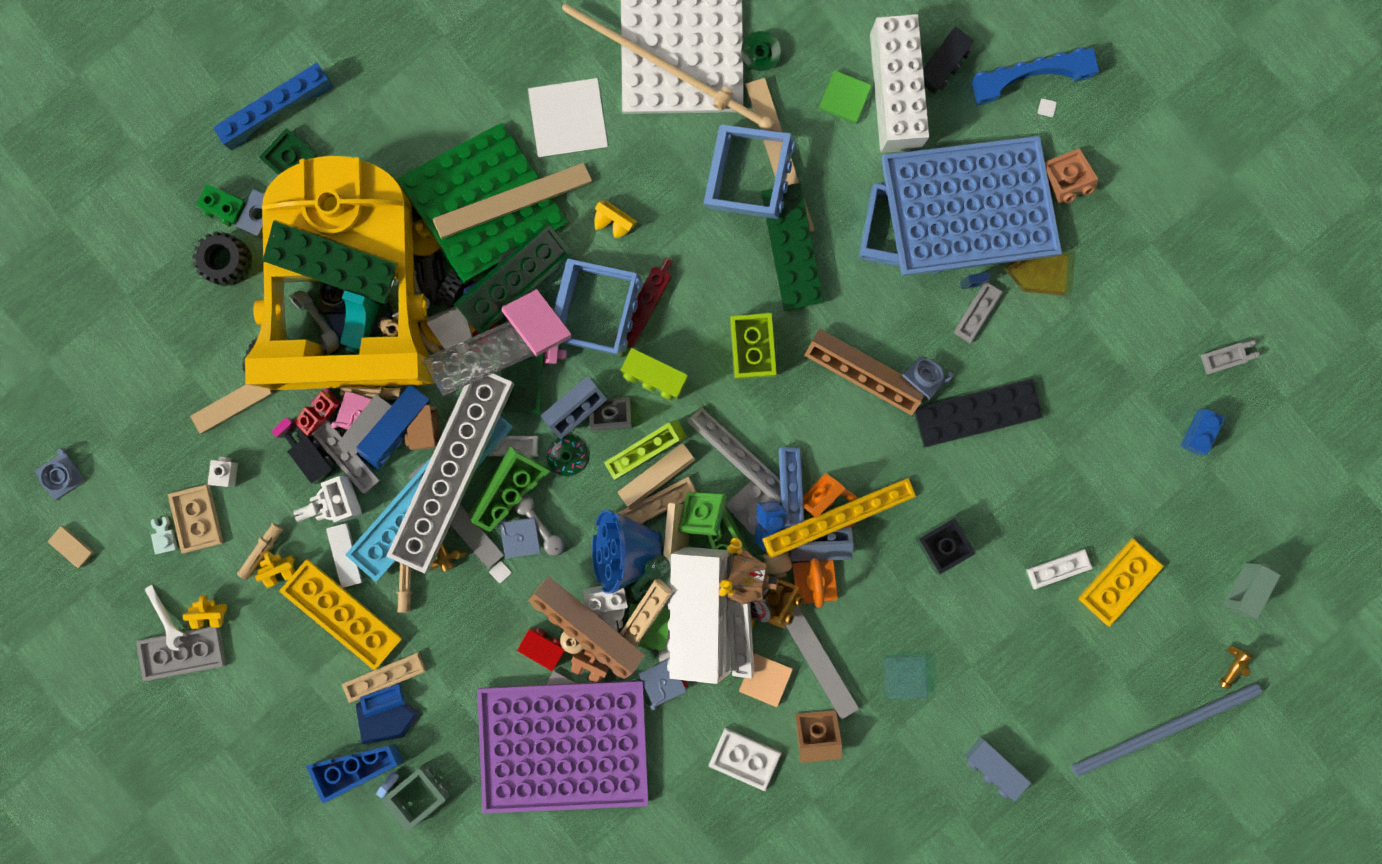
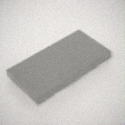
M206 627L183 632L186 634V637H180L177 640V646L183 649L182 651L170 649L166 644V635L136 641L143 682L226 666L220 627Z

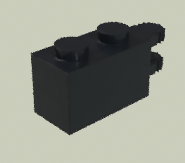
M296 426L295 430L302 440L297 442L292 434H285L284 437L292 447L287 452L311 484H318L336 470L333 465L335 461L329 454L323 452L321 449L322 445L316 438L307 436Z

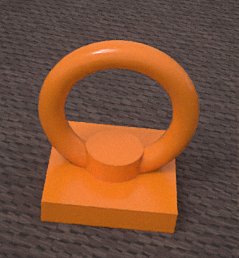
M825 473L803 495V507L813 517L817 518L834 503L838 496L847 498L849 502L857 498L840 482ZM855 523L848 525L844 528H852L855 525Z
M813 558L811 561L792 563L794 585L800 587L804 597L802 604L815 603L817 608H822L824 601L838 600L833 560L818 561V559Z

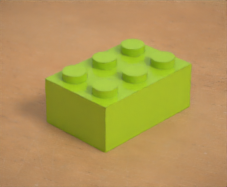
M772 313L730 316L734 380L775 377L776 363Z
M631 348L621 368L624 379L634 384L638 381L642 383V388L652 393L654 390L661 392V397L671 402L673 399L678 400L688 379V375Z

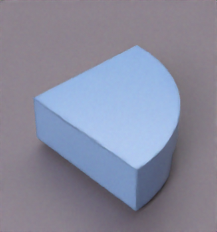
M393 771L381 785L376 795L380 798L384 797L399 778V775Z

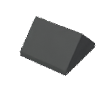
M630 397L608 398L590 414V431L592 432L633 428Z

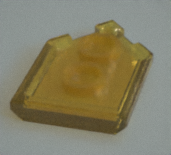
M1068 255L1015 261L1005 269L1023 292L1065 295Z

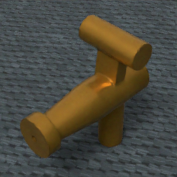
M442 542L436 555L437 559L434 560L430 571L441 567L442 572L453 569L454 566L451 559L466 557V551L457 550L449 555L444 542Z
M1232 645L1228 647L1227 652L1234 655L1235 660L1230 665L1224 678L1219 680V683L1227 689L1232 687V682L1241 673L1245 677L1250 675L1248 664L1253 658V655L1247 650H1241Z

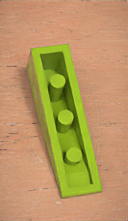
M676 419L605 461L604 464L615 480L683 440L687 435Z

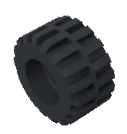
M213 232V235H205V240L201 238L198 241L200 243L199 247L195 245L194 250L197 252L193 254L192 258L196 260L193 262V265L198 268L196 271L199 275H202V278L217 285L227 286L228 284L233 286L236 285L235 281L241 282L243 280L241 278L243 275H248L246 270L247 268L251 269V264L248 261H251L252 257L248 255L250 251L245 246V243L225 232ZM223 249H229L231 254L229 264L225 268L217 270L214 265L216 254Z

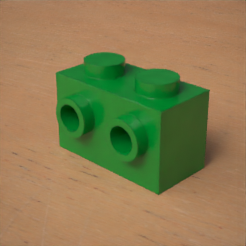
M206 184L196 204L197 207L202 209V214L213 218L215 215L220 218L219 222L229 227L232 224H237L246 205L244 201L209 184Z

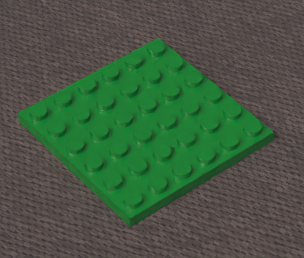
M502 122L405 173L396 180L464 284L495 267L504 252L521 246L546 223L550 224L555 232L568 224V221L554 200L550 198L447 238H440L433 223V218L539 179Z

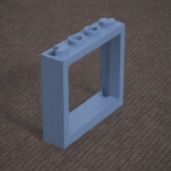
M720 125L703 204L708 209L778 219L779 213L784 208V201H782L783 193H786L788 189L787 174L792 170L791 155L796 150V141L790 133ZM732 136L783 142L769 207L718 200Z
M886 183L873 184L858 259L900 267L898 254L867 248L877 195L888 197Z
M567 259L554 309L555 314L564 325L566 324L579 270L631 282L614 347L570 338L562 343L622 356L628 345L626 340L627 334L631 331L633 325L631 320L632 314L636 311L638 305L636 300L637 293L642 289L643 282L641 277L633 272Z

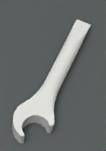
M152 585L147 587L145 591L165 627L167 646L172 650L182 651L183 649L177 646V640L180 637H186V634L173 624Z

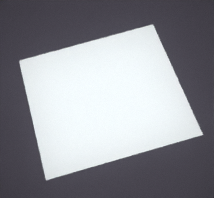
M597 78L528 88L538 157L608 147Z

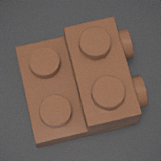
M1080 148L1045 162L1050 189L1058 203L1063 201L1070 203L1076 199V196L1081 194L1085 196L1090 195L1097 188L1098 177Z

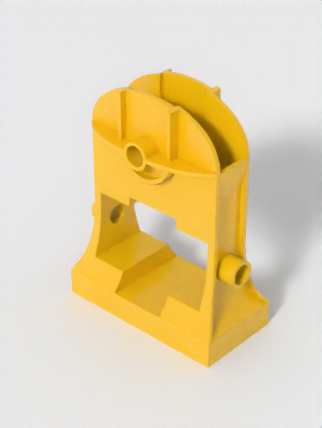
M324 156L307 160L300 159L299 164L288 168L278 175L268 186L264 194L262 203L263 256L273 220H278L397 262L398 265L394 279H398L399 286L398 337L361 338L359 355L325 356L322 345L308 340H287L284 283L319 281L264 262V300H256L254 303V319L257 325H261V329L253 349L245 358L246 385L269 390L434 385V360L423 343L417 321L426 319L427 304L425 295H415L412 204L392 176L376 165L362 161L358 157Z

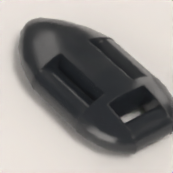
M439 250L430 258L422 259V256L417 255L414 257L419 289L432 304H436L439 301L437 294L442 287V283L445 282L443 259Z

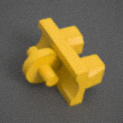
M270 551L264 553L265 560L260 561L262 568L257 570L258 574L255 575V579L257 582L262 580L267 588L277 584L278 579L275 576L277 573L281 572L284 580L290 579L295 573L293 566L295 559L293 555L281 559L280 554L273 556Z
M200 595L199 601H193L192 606L188 608V612L183 614L184 621L189 620L191 629L203 627L205 624L204 619H209L212 628L221 627L224 623L227 605H215V601L209 600L207 595Z

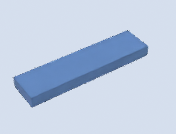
M779 448L781 506L786 510L785 528L783 529L804 521L800 448Z

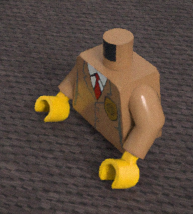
M733 538L727 550L731 554L737 553V556H734L729 580L724 579L719 584V587H721L719 595L724 597L728 594V600L737 601L743 605L756 600H762L765 588L777 590L778 577L767 576V565L755 558L744 548L741 549V540Z

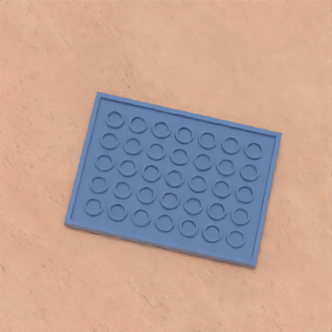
M1040 136L887 154L881 157L902 276L1053 257L1062 254Z

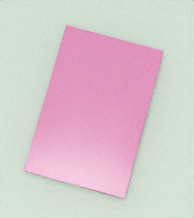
M537 289L502 307L504 315L535 356L571 338V333Z

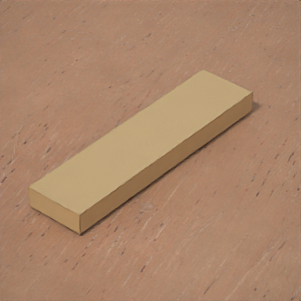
M244 385L190 417L199 433L203 434L271 396L273 392L269 389Z
M682 443L619 490L618 494L628 508L631 509L695 461V459Z
M687 477L640 501L631 509L626 508L618 513L642 524L667 511L669 503L681 504L685 502L687 492L697 491L690 478Z
M657 578L620 632V635L637 648L674 591Z
M417 652L342 684L348 702L351 703L364 695L390 687L427 670L420 652Z

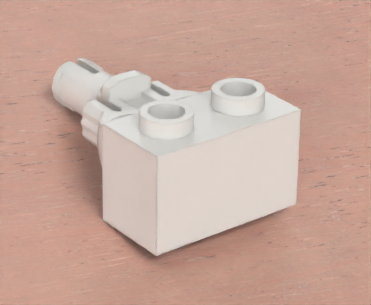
M338 476L322 482V489H320L316 496L310 498V502H316L294 510V515H299L295 517L297 522L313 516H317V521L328 519L333 520V522H342L362 515L351 479L348 476Z
M603 585L584 589L583 599L585 606L618 632L616 620H618L619 628H622V618L625 614V608H628L625 587L613 594L604 593L601 588H604Z

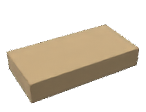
M61 526L48 540L50 545L77 568H82L95 553L65 526Z

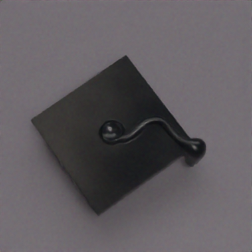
M322 282L319 291V314L346 313V305L342 299L346 290Z

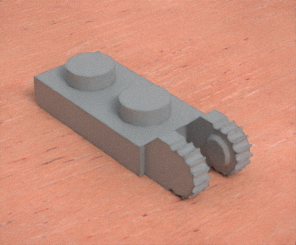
M1252 340L1243 344L1241 342L1200 355L1206 374L1248 362L1250 359L1260 357V352H1253L1246 356L1244 350L1246 347L1255 346L1257 341Z

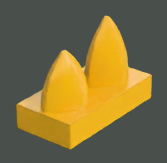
M605 199L599 201L595 207L597 210L595 229L600 230L613 220L614 238L626 235L638 222Z

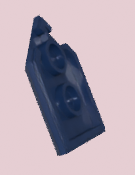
M361 702L356 703L361 741L363 744L404 737L421 712L406 703L365 718Z

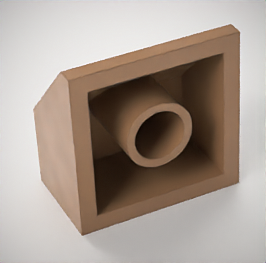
M425 405L407 428L408 434H405L406 446H409L410 450L420 451L437 447L441 438L437 407Z
M836 710L795 714L800 763L842 759V742Z

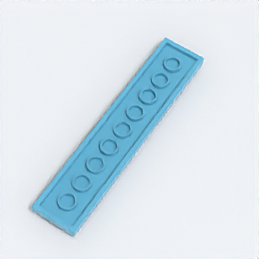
M502 416L499 417L477 468L513 428ZM431 458L345 554L375 582H378L395 562V560L386 556Z

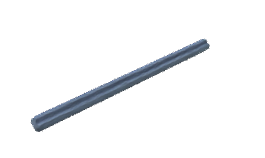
M1252 684L1072 765V770L1076 776H1081L1262 694V690L1258 684Z

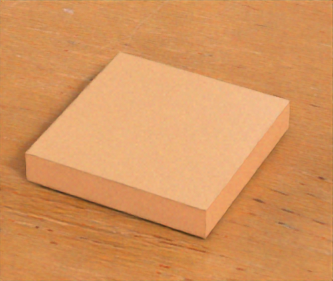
M754 653L755 675L752 679H743L739 692L777 707L792 668Z

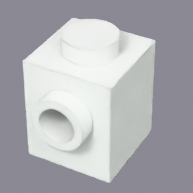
M227 457L211 460L208 485L235 487L238 463L231 462V458Z

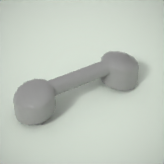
M301 290L291 294L290 300L301 311L308 309L323 330L324 334L319 339L324 353L329 355L338 350L340 344L336 332L330 328L323 316L319 314L311 297Z
M524 495L523 499L514 505L515 511L518 514L526 515L528 518H535L537 530L545 540V551L552 556L561 555L565 550L564 540L559 536H552L533 511V499L528 495Z

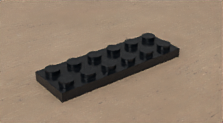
M1033 378L917 407L914 412L923 448L1043 418Z

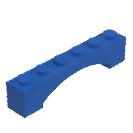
M1082 47L1070 54H1066V52L1054 55V58L1047 59L1046 57H1041L1029 64L1027 62H1020L1012 68L1004 66L992 73H988V71L980 72L972 80L971 86L976 105L978 106L997 101L1003 89L1016 81L1030 76L1056 74L1073 78V81L1077 82L1093 78L1099 72L1094 49L1086 50L1085 47Z
M316 62L220 122L213 129L223 145L233 150L248 141V138L259 127L277 114L306 99L320 96L333 88L334 85L322 67Z

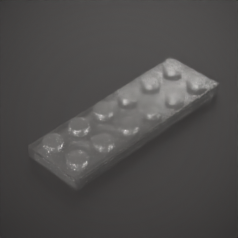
M509 321L424 358L423 364L444 396L531 357L534 353Z

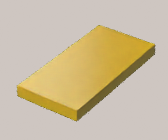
M1131 538L1077 599L1105 625L1110 627L1164 566L1135 539Z

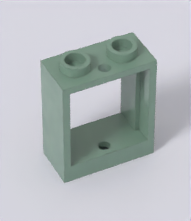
M1257 562L1253 564L1245 563L1222 606L1240 616L1257 620L1281 575L1274 572L1275 568L1268 564L1262 563L1261 565Z
M424 764L381 799L406 832H409L450 796L447 787L442 782L439 783L434 777V771ZM419 775L438 799L414 818L396 794Z

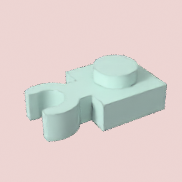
M162 517L163 524L161 526L158 524L157 519L151 520V525L157 532L151 534L155 554L178 550L174 530H168L170 524L168 517Z

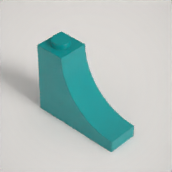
M344 291L342 299L346 305V319L340 344L346 345L345 350L357 353L360 350L361 338L370 337L380 305L364 296Z

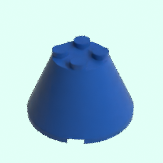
M603 510L599 514L595 526H598L597 535H593L592 538L593 568L597 583H602L604 587L601 590L606 594H613L652 573L659 565H662L663 553L660 546L662 536L660 532H656L613 510Z

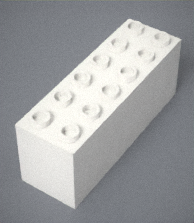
M918 14L877 17L870 33L880 153L921 150L929 138Z
M684 547L672 553L669 558L668 564L669 568H671V577L668 581V587L674 591L668 601V609L670 610L668 651H670V659L668 660L667 669L670 672V679L718 684L731 673L728 594L724 597L719 595V590L721 589L719 584L724 579L729 580L732 568L733 554L729 553L728 550Z

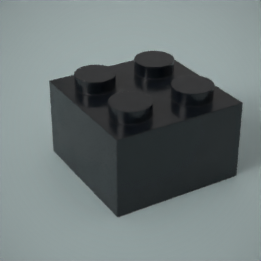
M952 517L915 537L934 572L939 575L976 554L958 522Z

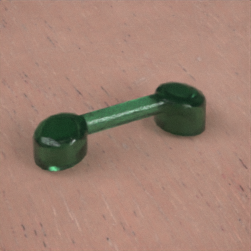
M657 555L647 561L644 566L645 573L643 576L626 586L627 592L633 600L639 601L645 596L644 586L650 579L657 580L669 573L671 566L665 556Z

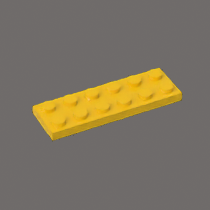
M309 559L304 561L279 590L280 593L374 671L402 640L398 633Z

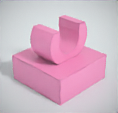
M558 345L547 350L544 354V364H556L557 359H566L567 351L558 350Z

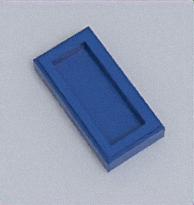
M400 683L360 697L365 718L406 704Z

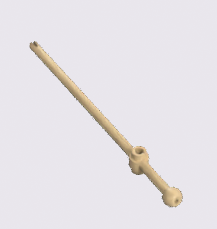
M568 4L562 6L563 11L714 98L715 101L712 105L716 109L723 111L725 107H730L759 124L761 130L771 131L775 122L771 117H762L732 100L733 92L730 89L723 87L721 91H717Z

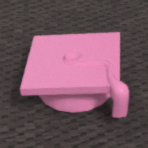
M346 391L337 419L331 426L333 428L342 427L349 429L371 399Z

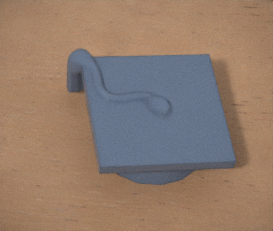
M919 356L902 376L925 397L930 399L943 383H948L951 380L953 374L949 372L944 377L942 367L937 362L927 358L922 359Z
M67 448L56 450L59 454L58 456L35 470L41 485L49 492L54 501L85 482V479L68 456Z
M503 518L498 523L501 529L505 558L541 553L535 518L505 522L506 520Z
M668 660L639 673L652 702L651 710H656L657 705L687 692L682 680L670 679V672L667 669Z

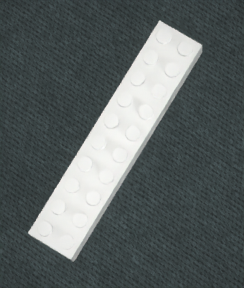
M473 366L386 557L424 574L430 571L515 385L513 382L480 367Z

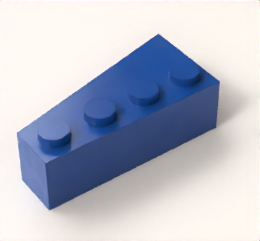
M409 385L356 448L359 456L379 471L396 448L402 444L405 434H408L407 428L424 406L430 405V400L413 386Z
M395 744L306 765V768L321 802L324 804L404 764V761Z

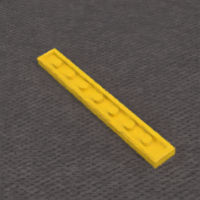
M906 478L822 513L817 518H810L762 538L769 557L773 558L916 497L909 478Z

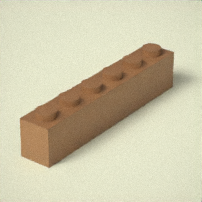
M820 328L804 355L910 415H913L924 395L907 381L902 374Z
M550 576L540 583L528 599L534 609L543 612L550 622L560 626L566 635L576 639L583 649L593 653L599 662L609 666L618 677L625 679L633 674L645 654Z

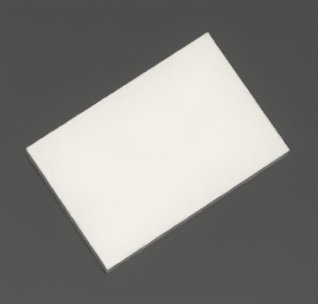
M725 727L708 766L766 791L782 753Z

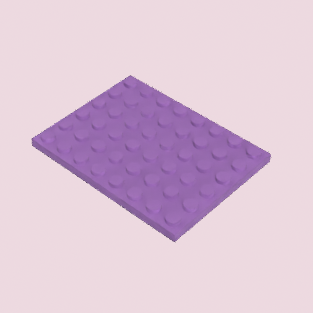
M642 680L480 687L477 689L483 814L648 806Z

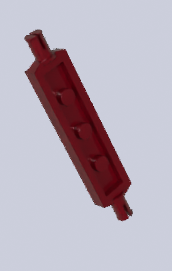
M665 258L661 268H652L636 298L638 305L636 311L632 314L631 320L633 325L626 338L628 348L635 347L672 278L668 273L673 263L671 259Z

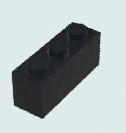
M956 26L923 68L924 87L934 95L938 89L942 91L949 82L947 80L950 74L955 75L959 70L961 59H967L974 50L971 48L974 40Z

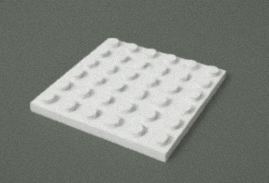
M621 0V35L717 91H721L723 87L730 89L733 92L732 100L743 105V60L741 56L742 0ZM621 45L623 114L736 112L730 107H725L723 111L716 109L712 105L715 101L714 98Z

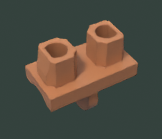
M587 650L574 654L571 663H573L572 672L582 674L583 669L591 671L589 679L595 683H598L602 677L605 678L609 666L599 662L596 656Z

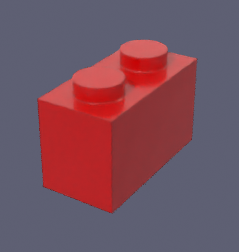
M531 627L516 651L553 671L565 651L561 646L560 639L556 637L551 639L545 635L546 632L541 628L535 627L534 629Z

